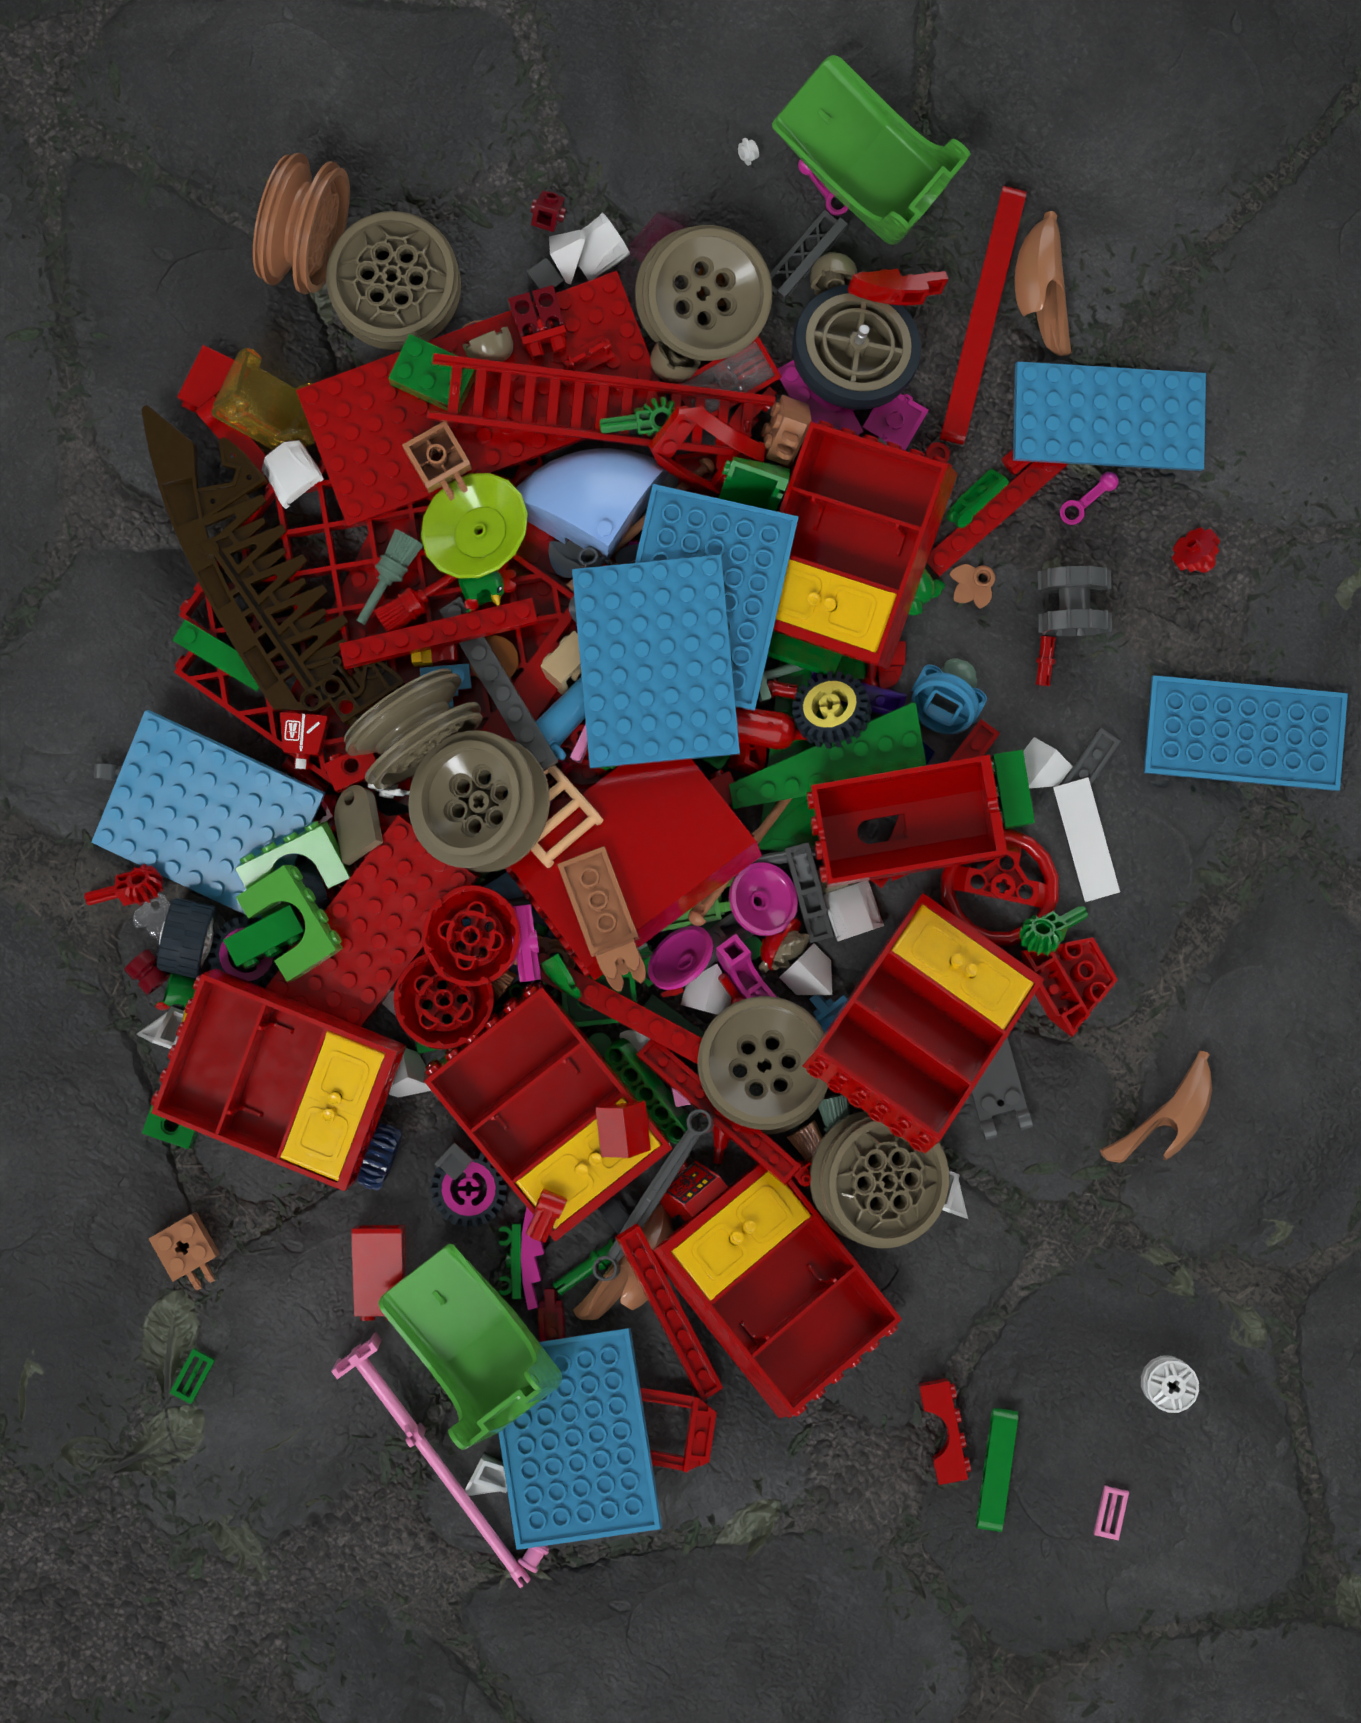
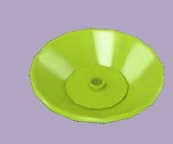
M475 473L463 476L462 479L469 490L465 493L459 489L457 481L453 480L448 483V486L454 492L455 499L450 501L442 489L430 502L423 516L421 539L426 556L439 571L456 578H480L499 570L516 554L526 535L528 517L522 494L509 480L491 473ZM483 529V532L477 535V533Z

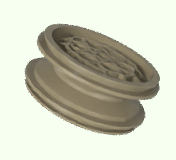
M399 211L380 212L366 216L344 231L335 243L328 259L326 284L331 303L348 331L370 346L384 350L399 351L402 350L409 334L426 342L432 340L447 327L457 310L461 295V276L453 249L445 236L434 225L419 216ZM386 251L389 253V257L386 260L377 259L380 252ZM406 254L414 256L410 263H403L401 261L402 257ZM366 271H373L375 273L374 277L370 280L362 278ZM391 274H396L398 279L390 282L388 277ZM414 277H422L423 282L420 285L415 286L411 284V280ZM382 293L384 298L380 302L372 301L373 295ZM400 296L409 297L408 302L404 305L396 303Z
M700 225L672 232L662 238L645 256L636 278V308L645 331L655 343L660 339L673 351L691 359L700 361L720 360L745 349L762 331L772 304L771 277L762 255L744 236L722 226ZM697 262H700L704 267V272L700 276L694 270ZM719 273L725 278V283L722 287L716 283V276ZM677 276H681L684 280V286L681 289H678L674 283ZM702 288L705 295L699 300L696 292ZM721 298L726 302V309L723 312L717 308V302ZM678 301H683L685 304L683 314H679L676 310ZM700 312H703L707 318L704 325H700L697 321V316Z
M445 668L422 675L383 698L349 728L344 736L345 750L349 755H365L375 752L381 754L365 774V780L368 784H374L376 789H385L406 781L414 776L426 754L435 749L437 744H441L442 740L451 735L465 731H474L478 728L483 718L480 714L481 707L478 703H465L449 710L448 704L461 684V678L458 674L452 673L450 669Z
M759 996L747 998L730 1005L710 1023L699 1047L698 1076L706 1096L712 1105L729 1120L744 1127L759 1129L765 1135L777 1134L795 1128L816 1111L828 1089L827 1083L820 1078H814L809 1075L807 1069L802 1066L825 1033L808 1011L786 999ZM774 1039L779 1043V1047L776 1050H769L765 1045L766 1041ZM744 1044H752L755 1051L749 1055L744 1054L741 1050ZM784 1058H792L795 1066L787 1069L783 1067L781 1062ZM764 1062L768 1063L771 1070H766L765 1073L758 1070V1065L762 1066ZM738 1066L744 1067L747 1071V1074L742 1078H738L733 1074V1070ZM776 1081H784L787 1089L783 1092L776 1091L773 1086ZM759 1085L763 1089V1093L760 1096H753L749 1092L750 1087Z
M866 1111L853 1113L832 1126L817 1146L810 1169L812 1198L823 1220L840 1235L873 1248L899 1247L914 1241L924 1234L939 1217L946 1202L949 1189L948 1162L939 1142L926 1154L916 1151L907 1140L893 1135L883 1123L872 1120ZM897 1152L898 1160L893 1164L892 1156ZM874 1154L875 1161L872 1165H869L868 1159ZM910 1172L911 1179L905 1184L904 1178ZM863 1176L864 1184L858 1188V1179ZM883 1177L887 1179L886 1183L882 1181ZM899 1195L900 1202L897 1206H894V1198ZM876 1197L877 1203L875 1207L871 1209L870 1201L872 1200V1198Z

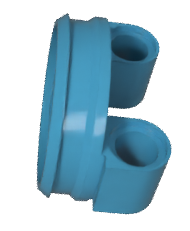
M930 664L924 666L912 688L914 692L911 703L916 702L919 721L930 730L941 734H957L968 729L972 723L974 724L987 701L985 693L980 689L972 688L960 677L943 673L939 667ZM935 693L958 704L954 714L931 703Z

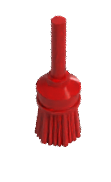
M446 574L424 590L420 588L415 591L408 587L403 593L397 594L398 598L373 610V612L387 632L402 629L412 619L416 620L422 613H426L425 604L429 602V597L457 578Z

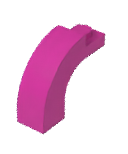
M736 934L716 948V955L721 968L745 999L759 996L776 997L753 966L750 950Z

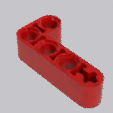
M213 395L195 412L219 440L227 438L242 450L267 479L266 475L262 472L266 455Z

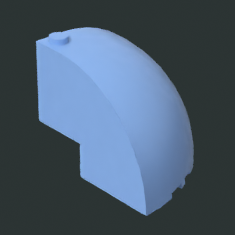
M595 448L570 453L548 462L525 478L516 489L522 494L528 512V522L563 544H566L569 539L583 549L588 547L594 548L599 557L604 556L609 561L629 528L639 520L647 508L652 485L661 486L669 472L659 466L655 458L642 453L615 448Z

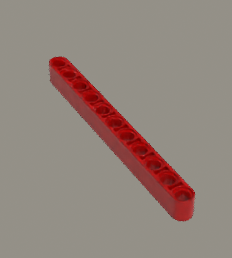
M1007 186L1002 188L940 440L964 445L1027 191Z

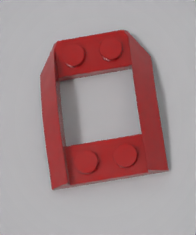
M700 404L696 408H688V406L677 407L649 444V448L659 466L685 484L714 498H719L726 475L722 474L726 461L711 481H708L671 459L696 424L734 448V451L727 460L732 461L734 456L764 462L765 444L763 442H757L751 439L750 436L721 421Z
M640 1388L642 1401L690 1409L684 1456L650 1450L652 1465L688 1472L697 1466L709 1463L717 1413L699 1397Z

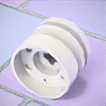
M1173 1356L1156 1357L1144 1367L1141 1374V1388L1144 1395L1163 1411L1179 1413L1188 1409L1196 1401L1199 1393L1198 1378L1195 1372L1178 1358ZM1169 1381L1172 1382V1383L1174 1382V1384L1176 1385V1388H1175V1389H1171V1388L1169 1389V1387L1167 1386V1383H1168Z

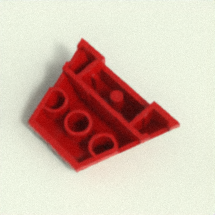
M1093 937L1059 944L1056 951H1051L1048 956L1043 952L1039 955L1034 951L1028 952V950L1021 952L1023 964L1044 978V981L1035 993L1039 1003L1048 1018L1071 1037L1076 1034L1077 1029L1091 1015L1092 1010L1102 1001L1118 980Z

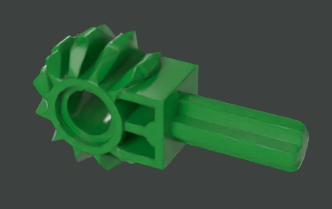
M661 397L658 404L656 399L652 398L651 403L653 406L651 408L644 404L641 408H634V414L602 418L599 422L601 433L636 429L638 434L646 433L648 436H651L655 432L656 436L665 424V422L662 424L654 422L656 414L660 412L666 413L667 421L675 410L673 409L675 402L671 400L666 405V398Z
M1078 906L1060 917L1054 911L1045 916L1043 914L1041 918L1033 915L1032 918L1024 921L1020 930L1021 946L1028 947V952L1034 951L1037 955L1043 952L1048 956L1051 951L1055 952L1059 943L1064 940L1068 928L1087 919V909L1084 906Z

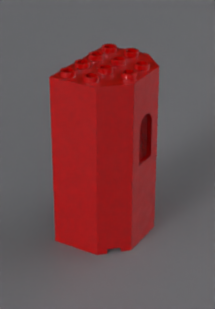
M990 755L811 785V792H807L808 807L814 811V816L811 817L810 821L813 836L818 835V841L815 842L817 860L822 859L823 864L819 868L821 882H826L827 888L1004 858L1008 854ZM904 814L908 838L874 844H866L859 839L857 829L863 821Z

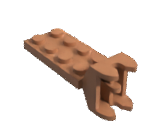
M600 847L557 864L592 957L596 956L600 969L609 985L616 991H622L624 984L622 975H626L628 972H631L633 979L640 984L643 983L646 977V969L635 940L639 939L605 847Z

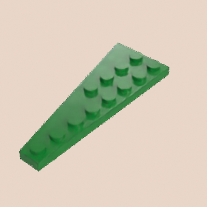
M916 702L909 703L906 706L871 720L870 723H866L867 729L865 732L859 729L861 736L858 739L853 735L850 736L852 743L848 745L845 739L841 740L842 747L839 748L836 747L835 742L832 743V749L826 748L824 743L822 747L815 745L730 783L733 809L807 796V792H811V785L927 766Z

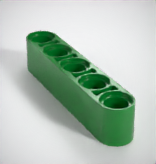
M625 1038L616 1039L605 1050L604 1057L606 1062L637 1101L645 1100L647 1114L667 1139L674 1144H678L688 1130L687 1118L689 1115L682 1106L676 1107L674 1096L655 1072L637 1057L638 1051L631 1042ZM615 1049L620 1050L621 1053H622V1056L618 1055V1054L616 1053ZM630 1068L635 1069L638 1075L633 1074ZM646 1087L650 1088L653 1094L648 1093ZM661 1107L666 1108L667 1111H668V1114L665 1113V1112H663L662 1109H661ZM676 1126L681 1127L684 1133L678 1131Z
M992 1408L976 1518L977 1529L1002 1532L1018 1424V1411Z

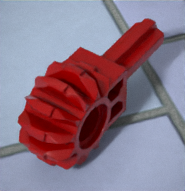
M143 864L140 868L135 866L131 872L116 875L114 886L87 892L84 894L87 905L119 898L123 906L136 903L142 906L145 902L150 903L153 898H158V893L163 891L162 885L164 881L156 868L152 865L146 866Z

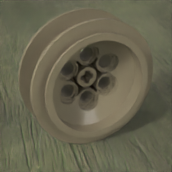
M465 731L445 738L441 741V744H437L435 749L426 754L419 764L411 783L409 816L416 837L434 858L451 866L468 868L474 872H494L515 864L535 846L544 830L549 814V787L540 763L524 746L490 732ZM491 774V781L487 783V778ZM470 783V789L466 793V786ZM508 790V796L504 799V792ZM465 808V813L461 817V810ZM503 814V820L499 824V817ZM481 823V830L477 832V827Z

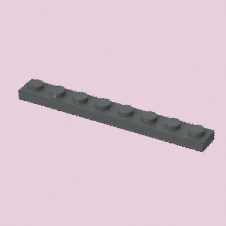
M459 597L440 609V612L445 619L466 614L468 609L465 608L463 599ZM481 637L460 642L461 648L517 742L534 755L543 771L558 763L559 760L487 639Z

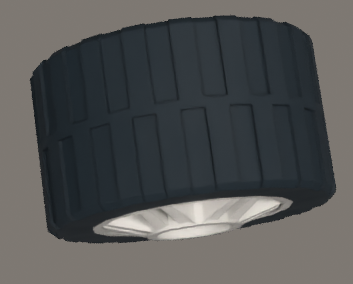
M179 898L173 899L160 934L157 956L158 970L193 978L201 976L214 936L213 928L216 916L214 906Z

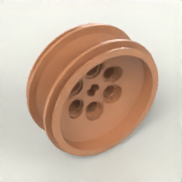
M302 153L284 155L275 165L261 198L253 238L254 270L257 276L263 279L266 284H278L293 267L294 285L299 293H316L325 285L330 253L339 237L344 233L347 224L350 185L345 169L340 168L337 163L329 161L320 168L312 182L309 161Z

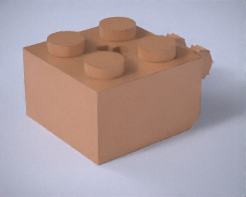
M782 395L779 402L774 403L771 410L772 418L769 423L764 424L761 437H763V443L765 444L766 459L786 466H792L806 436L811 415L809 404Z
M443 421L402 445L429 493L442 487L450 501L455 499L454 492L447 484L454 479L463 493L469 491L461 475L472 470V467L447 422ZM438 453L441 456L443 454L439 461H433V455Z
M197 1212L190 1214L149 1238L172 1282L187 1275L195 1290L198 1291L202 1288L201 1282L194 1272V1269L198 1267L201 1268L208 1282L215 1281V1277L207 1262L220 1254ZM180 1242L189 1244V1248H187L188 1253L181 1250Z

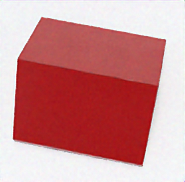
M645 1100L595 1107L601 1157L630 1158L651 1150Z

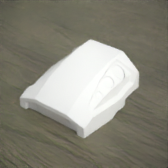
M603 213L581 229L585 232V242L578 266L588 281L603 276L630 255L623 239Z
M299 440L283 442L264 459L262 472L273 486L279 502L285 509L317 482L324 480L317 464L307 451L305 445Z
M863 881L823 895L837 942L884 926L869 881Z

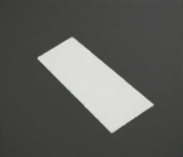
M1089 778L1053 787L1085 902L1119 893V886Z

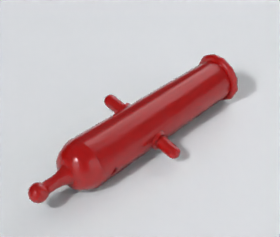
M736 707L738 738L741 743L771 749H785L795 740H807L806 737L803 738L796 727L794 719L785 713L761 709L752 711Z

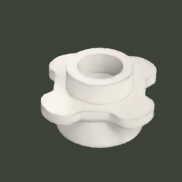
M743 138L742 143L738 145V154L741 160L745 161L746 165H751V161L759 157L758 147L753 140L748 141L747 138Z

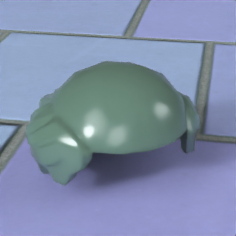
M953 658L947 660L941 668L943 673L958 676L972 688H976V670L968 661Z

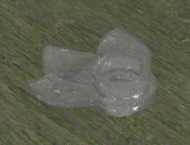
M158 893V898H153L150 903L145 902L143 906L135 911L133 916L134 926L136 928L146 926L150 936L156 940L160 939L162 926L171 903H168L165 895ZM157 901L160 907L155 909L151 906V903Z

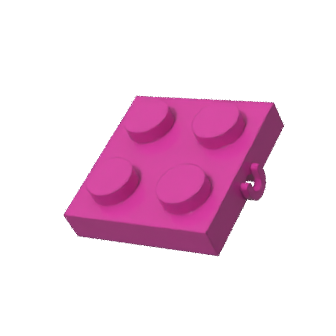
M900 394L891 402L873 408L862 429L876 438L880 437L886 443H896L906 450L929 410L912 401L913 398L910 395Z

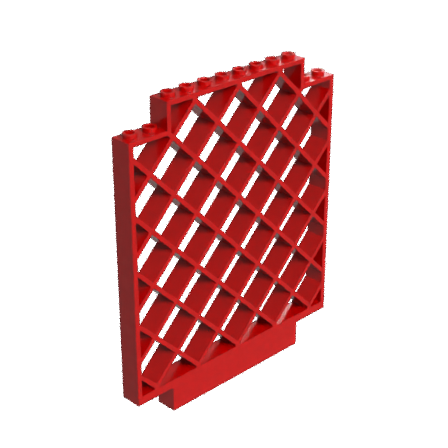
M321 459L318 468L325 479L328 474ZM330 479L317 482L305 492L318 491L324 524L289 529L286 509L279 502L274 488L269 482L265 488L267 493L264 495L267 502L242 526L260 519L276 498L280 525H283L287 531L279 539L283 540L286 561L294 558L291 538L325 533L331 566L297 571L287 581L293 583L302 578L307 579L332 574L338 608L325 610L327 614L322 619L335 616L340 617L342 615L347 619L346 615L361 612L366 604L344 605L339 573L374 567L378 583L379 579L377 577L379 572L375 565L378 564L381 558L379 556L374 524L410 518L413 538L420 542L416 517L424 516L428 506L415 508L414 504L408 505V509L390 512L350 527L368 526L373 558L338 564L332 531L349 528L345 520L331 522L326 496V490L333 488ZM434 496L427 498L426 500L431 502ZM480 530L477 535L481 534L483 530ZM249 548L241 551L243 560L250 555ZM421 549L413 559L417 560L422 590L428 587L423 558H428L425 549ZM515 554L511 560L531 574L518 576L513 582L516 585L543 581L552 588L556 609L555 614L537 617L538 624L536 625L557 622V624L529 663H527L522 630L521 628L515 629L521 659L517 671H522V673L513 685L532 717L537 721L558 691L546 679L540 665L549 653H553L559 647V641L574 622L569 613V607L562 614L559 593L568 600H571L574 594ZM217 560V562H218V564H219V567H220L221 571L223 572L224 569H223V567L221 566V564L219 563V561ZM509 560V561L507 562V565H508V569H507V570H511V565H510V560ZM272 576L256 583L253 586L254 590L256 591L255 587L271 585L277 579V576ZM197 582L194 587L196 592L191 599L187 598L182 603L179 609L181 611L179 616L221 641L220 636H226L227 633L223 627L219 628L217 615L199 582ZM233 582L227 583L230 590L235 588ZM460 587L440 590L428 598L429 602L425 604L427 623L434 621L430 600L463 595ZM384 591L374 610L396 598L387 599L386 592ZM515 591L509 592L511 603L517 602ZM204 597L206 598L211 630H207L190 618ZM314 612L305 613L302 617H305ZM253 615V622L249 624L256 633L263 627L256 616ZM289 616L275 618V621L278 625H281ZM347 623L341 629L342 637L346 642L351 641ZM263 637V638L260 639L259 641H260L261 645L263 646L264 650L266 651L265 642H264V637ZM307 640L300 642L302 654L309 648ZM191 651L186 656L182 655L177 660L174 673L283 749L276 713L286 710H274L266 699L267 707L238 711L231 704L227 678L232 676L217 668L218 672L195 676L187 675V670L197 658V655ZM341 651L336 656L342 658ZM397 658L390 659L391 669L399 674ZM285 660L272 662L277 670L289 668ZM354 668L348 669L350 676L356 673ZM471 671V679H476L477 677ZM219 680L222 699L200 683ZM481 681L486 712L480 714L483 717L482 720L488 721L480 731L490 732L516 742L517 740L498 708L492 713L489 693ZM317 696L309 697L307 706L315 707L319 702V698ZM268 714L271 733L249 719V717ZM344 737L325 740L322 755L319 757L321 769L309 761V768L329 783H331V780L324 766L327 763L325 747L346 744ZM367 781L358 784V785L367 784V786H368ZM470 783L466 786V793L470 789ZM368 788L375 797L378 817L393 823L398 815L386 816L379 811L375 789ZM465 808L461 810V816L464 815Z

